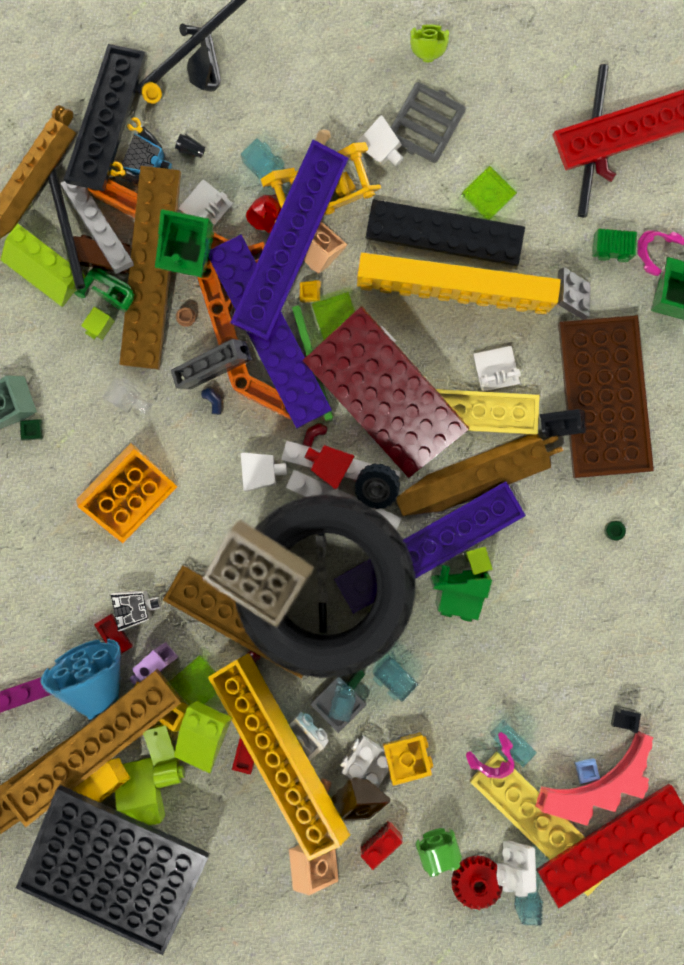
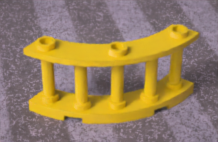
M366 142L352 143L337 151L349 158L348 161L354 162L363 189L351 194L344 172H342L338 182L343 198L329 202L324 216L330 215L335 212V209L363 197L364 199L373 197L375 191L381 189L380 184H369L361 160L362 153L368 151ZM294 167L272 171L260 179L263 187L271 186L274 188L281 208L286 199L282 185L288 182L291 185L293 184L298 172L295 171Z

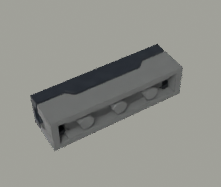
M231 339L171 369L176 389L191 390L252 359L246 341Z

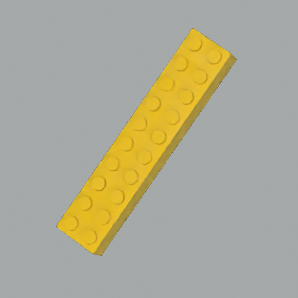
M361 252L357 287L365 291L378 289L382 293H391L393 291L399 292L403 296L415 294L424 299L438 297L440 301L452 299L457 300L461 304L475 302L478 306L496 305V308L499 309L512 307L520 312L534 310L537 314H547L558 303L561 279Z
M248 653L210 675L208 679L228 715L232 717L231 721L308 861L340 847L350 836V833L250 654Z

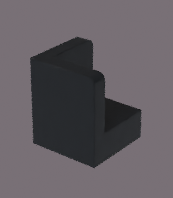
M614 705L611 725L638 733L641 713L631 708Z

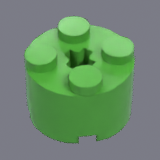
M444 828L428 831L423 834L424 839L416 841L415 845L423 869L431 877L438 876L440 873L448 870L455 871L460 867L459 862L462 859V855L454 831L449 829L450 832H445Z

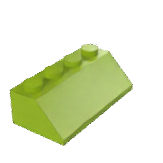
M17 224L5 239L1 261L63 307L77 290L69 262L21 225Z

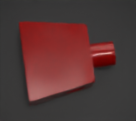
M325 445L320 452L309 447L304 458L314 463L311 471L335 490L338 489L355 457L352 454Z

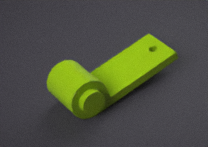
M164 724L150 727L143 735L154 766L153 779L156 788L159 789L182 783V778H185L184 767L179 765L178 758L174 757L175 749L168 727Z

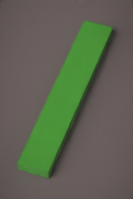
M297 305L292 307L307 357L313 349L301 308ZM314 374L324 396L327 399L323 383ZM332 412L324 415L326 422L333 421Z

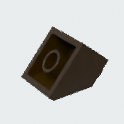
M358 778L349 779L347 784L338 789L337 793L330 798L343 821L370 820L391 802L390 798L368 779Z

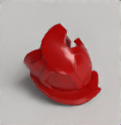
M263 195L256 199L246 212V219L252 227L271 233L281 210L277 195Z

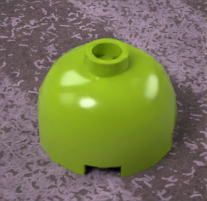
M424 24L422 29L416 30L415 27L412 28L410 31V44L413 53L424 62H433L445 53L449 43V30L442 31L441 26Z

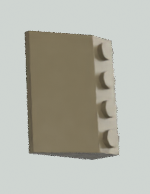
M239 520L229 530L203 580L277 627L314 567L242 520Z

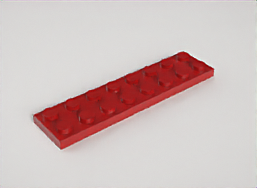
M684 89L554 131L552 136L565 171L684 132Z
M667 784L538 867L536 871L555 905L561 908L684 827V805L673 786Z

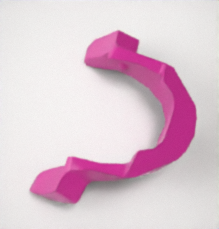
M656 230L646 231L642 234L638 241V256L645 263L644 270L647 273L659 276L662 272L650 260L647 252L648 243L654 240V236L659 235L668 243L674 242L684 245V238L678 233L672 232L670 235Z
M500 732L498 737L502 745L501 750L508 758L507 763L503 761L498 768L488 767L469 751L466 753V759L471 769H478L488 778L501 779L513 773L514 761L510 754V749L513 748V745L503 732Z

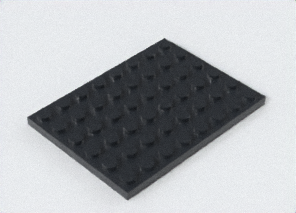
M59 785L49 805L16 889L158 954L164 955L210 853Z

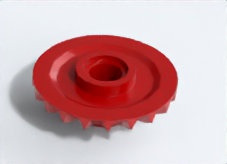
M470 856L462 860L460 867L453 872L451 880L452 890L457 900L463 906H467L471 910L478 909L480 911L483 908L488 909L492 904L495 905L496 901L501 898L503 886L498 885L497 864L493 860L484 856ZM477 882H483L481 887H474Z

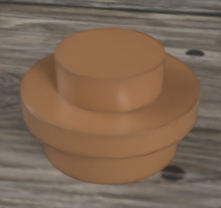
M183 307L177 311L176 320L181 326L189 327L194 324L196 315L191 308Z

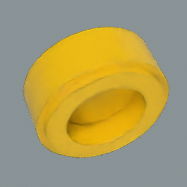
M148 82L142 87V96L146 102L154 104L161 99L162 91L156 83Z

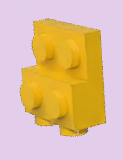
M420 732L382 744L393 786L432 775L431 768H433L431 756H427L426 749L429 748L426 736L423 737Z

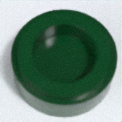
M610 521L606 524L604 532L608 539L617 541L625 536L626 528L620 521Z

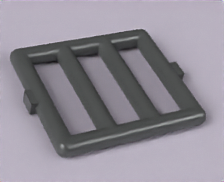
M416 82L390 128L401 142V146L407 149L406 152L412 155L416 153L436 163L464 115L466 107L447 97L445 92L441 90L437 92L420 82ZM419 91L454 109L456 113L453 119L450 120L414 101ZM411 108L447 127L443 137L406 118L405 116ZM400 125L437 143L438 146L434 153L397 135L396 133Z

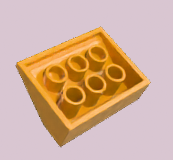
M130 443L76 499L78 508L121 543H124L178 486L146 455Z

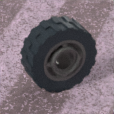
M381 463L367 465L358 474L354 487L355 494H357L358 500L368 507L384 509L387 506H391L397 499L400 489L399 476L389 466Z

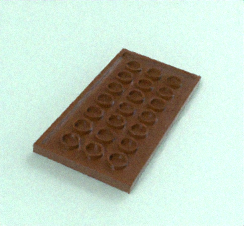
M638 315L559 322L558 329L566 411L581 409L585 412L586 433L569 435L573 478L653 472Z

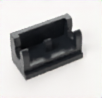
M581 409L540 414L542 434H545L547 438L556 435L565 436L586 433L585 412Z

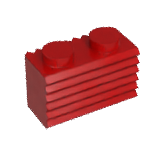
M387 821V824H384L381 830L375 832V835H372V838H369V841L366 840V843H363V846L360 847L361 858L374 870L403 843L401 833L391 822Z

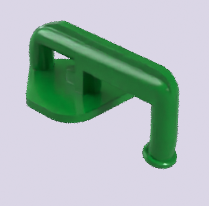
M96 267L92 268L85 276L84 282L86 287L81 290L77 289L74 292L76 296L85 298L88 288L96 280L109 288L108 291L104 292L95 286L91 289L106 302L125 313L134 300L133 290L127 283ZM118 292L125 295L121 303L117 301L118 297L116 294Z

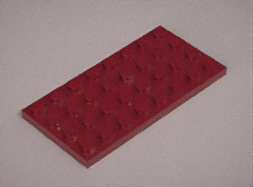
M362 306L302 360L408 478L470 428Z

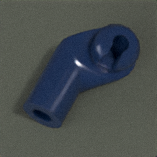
M212 388L203 389L201 392L202 398L212 403L211 414L221 415V396Z

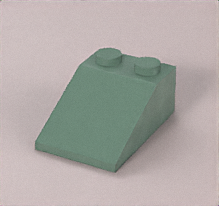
M6 375L0 379V429L23 421L37 413L25 376Z

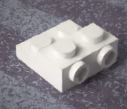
M300 712L288 722L309 761L325 748L329 741L327 733L321 728L318 729L313 724V719L309 714Z
M362 735L360 739L356 738L352 744L351 749L353 751L350 756L346 755L340 764L342 767L341 773L350 779H368L378 788L389 771L384 749Z
M503 841L504 863H497L498 885L503 886V891L515 892V895L519 897H526L528 893L536 892L535 848L513 841Z

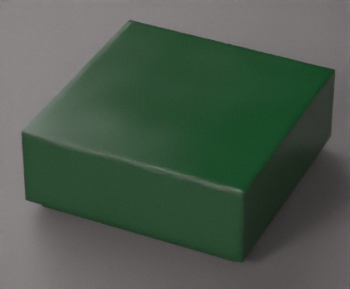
M42 420L20 421L21 440H42Z
M361 670L353 673L347 681L348 686L354 690L366 672Z

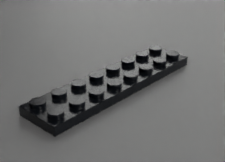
M112 44L107 45L64 177L65 183L105 191L146 61L145 51Z
M372 199L365 239L518 266L525 226Z

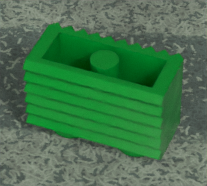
M598 229L593 236L592 257H598V260L601 261L615 258L618 262H629V260L636 256L638 232Z

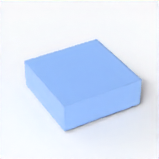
M594 758L575 762L580 784L600 779Z

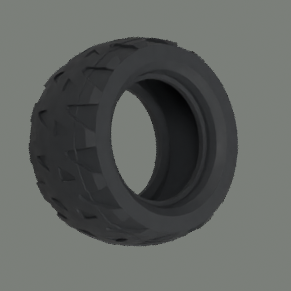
M316 495L284 504L271 512L255 527L257 531L288 551L302 539L316 534L331 533L346 537L360 546L368 555L377 577L376 596L368 614L356 626L338 634L322 635L306 631L291 621L286 614L278 626L275 627L235 601L239 618L247 635L263 654L274 663L294 673L309 677L331 678L361 671L380 660L392 649L405 631L410 620L415 601L416 579L407 546L386 518L367 505L350 498Z

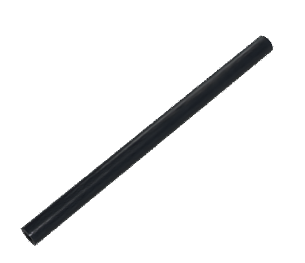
M231 0L138 84L136 90L141 96L144 84L159 81L247 0Z
M606 64L599 65L591 119L602 116L609 66ZM595 161L585 164L577 215L581 218H585L588 215Z
M54 167L48 176L75 288L81 290L86 286L56 167Z

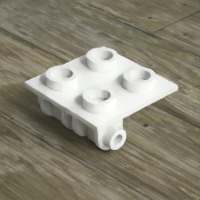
M203 179L178 209L184 214L208 218L214 227L233 203L227 199V195L221 191L220 193Z
M512 346L473 354L482 392L520 384L519 377L521 373L516 368Z

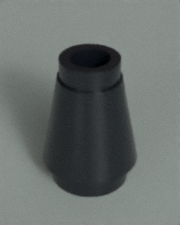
M180 134L175 145V149L179 150V153L200 158L203 157L206 148L187 134Z

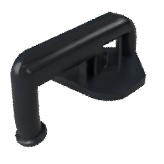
M182 23L180 24L179 31L182 36L187 34L194 35L201 27ZM210 34L200 43L201 47L189 58L187 72L191 84L201 90L214 92L218 89L221 78Z

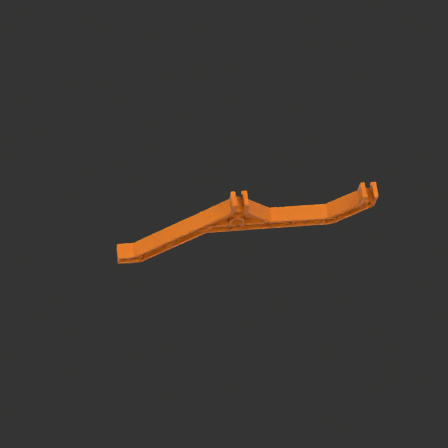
M110 179L107 181L105 191L87 188L94 198L135 218L137 193ZM214 233L211 249L229 240ZM260 242L248 246L252 256L261 253L265 244ZM208 259L206 269L211 270V274L197 278L218 344L221 345L231 339H239L235 326L230 324L232 319L230 312L233 304L210 259ZM222 306L223 311L221 313H214L215 307ZM246 363L227 372L231 385L238 394L292 420L289 413L286 412V407L277 390L250 376ZM241 379L247 381L244 388L237 387V382Z

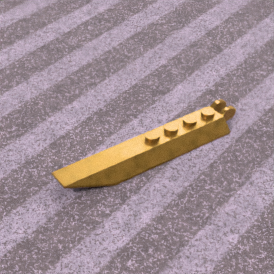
M61 105L53 109L52 118L45 124V127L1 191L0 239L14 229L77 133L68 127L74 118L73 111L64 109L65 107Z
M539 434L526 435L426 475L397 496L396 501L402 516L444 511L479 497L504 482H507L509 485L551 468L549 456L562 452L563 449L562 447H557L547 452L545 445L556 442L558 436L556 435L543 441Z

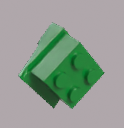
M161 209L155 268L202 278L203 272L206 273L214 232L212 231L213 223L210 219Z
M671 257L666 258L665 268L659 278L651 311L684 320V261Z
M442 565L440 575H431L430 577L433 590H437L435 603L438 612H441L440 614L446 617L460 616V619L472 622V620L478 621L485 598L488 599L492 583L488 572L473 575L472 570H462V573L449 574L450 566Z

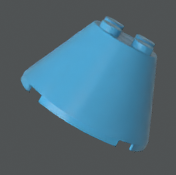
M99 639L86 642L62 654L55 660L56 664L50 670L47 668L41 677V685L44 690L79 713L87 716L88 719H94L100 713L107 710L117 702L120 691L121 648L112 639H108V643L100 642Z

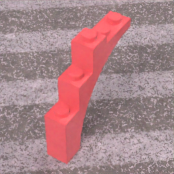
M640 731L635 733L631 746L621 761L606 775L590 784L572 789H553L541 786L535 806L543 813L588 826L589 820L593 816V806L616 812L617 806L621 802V792L644 799V795L648 790L649 779L643 776V771L647 767V757L652 749L653 737Z

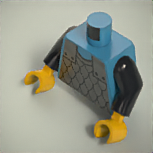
M133 117L131 119L136 123V128L131 124H127L129 130L137 131L138 133H134L123 163L114 162L112 166L118 169V172L111 170L110 174L112 176L120 174L123 179L139 184L140 166L171 169L172 163L164 161L165 154L162 150V145L145 127H140L141 122L138 118Z

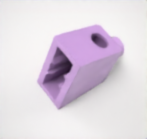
M165 642L154 649L132 669L134 674L130 677L131 682L134 685L137 681L141 682L156 669L162 672L178 656Z

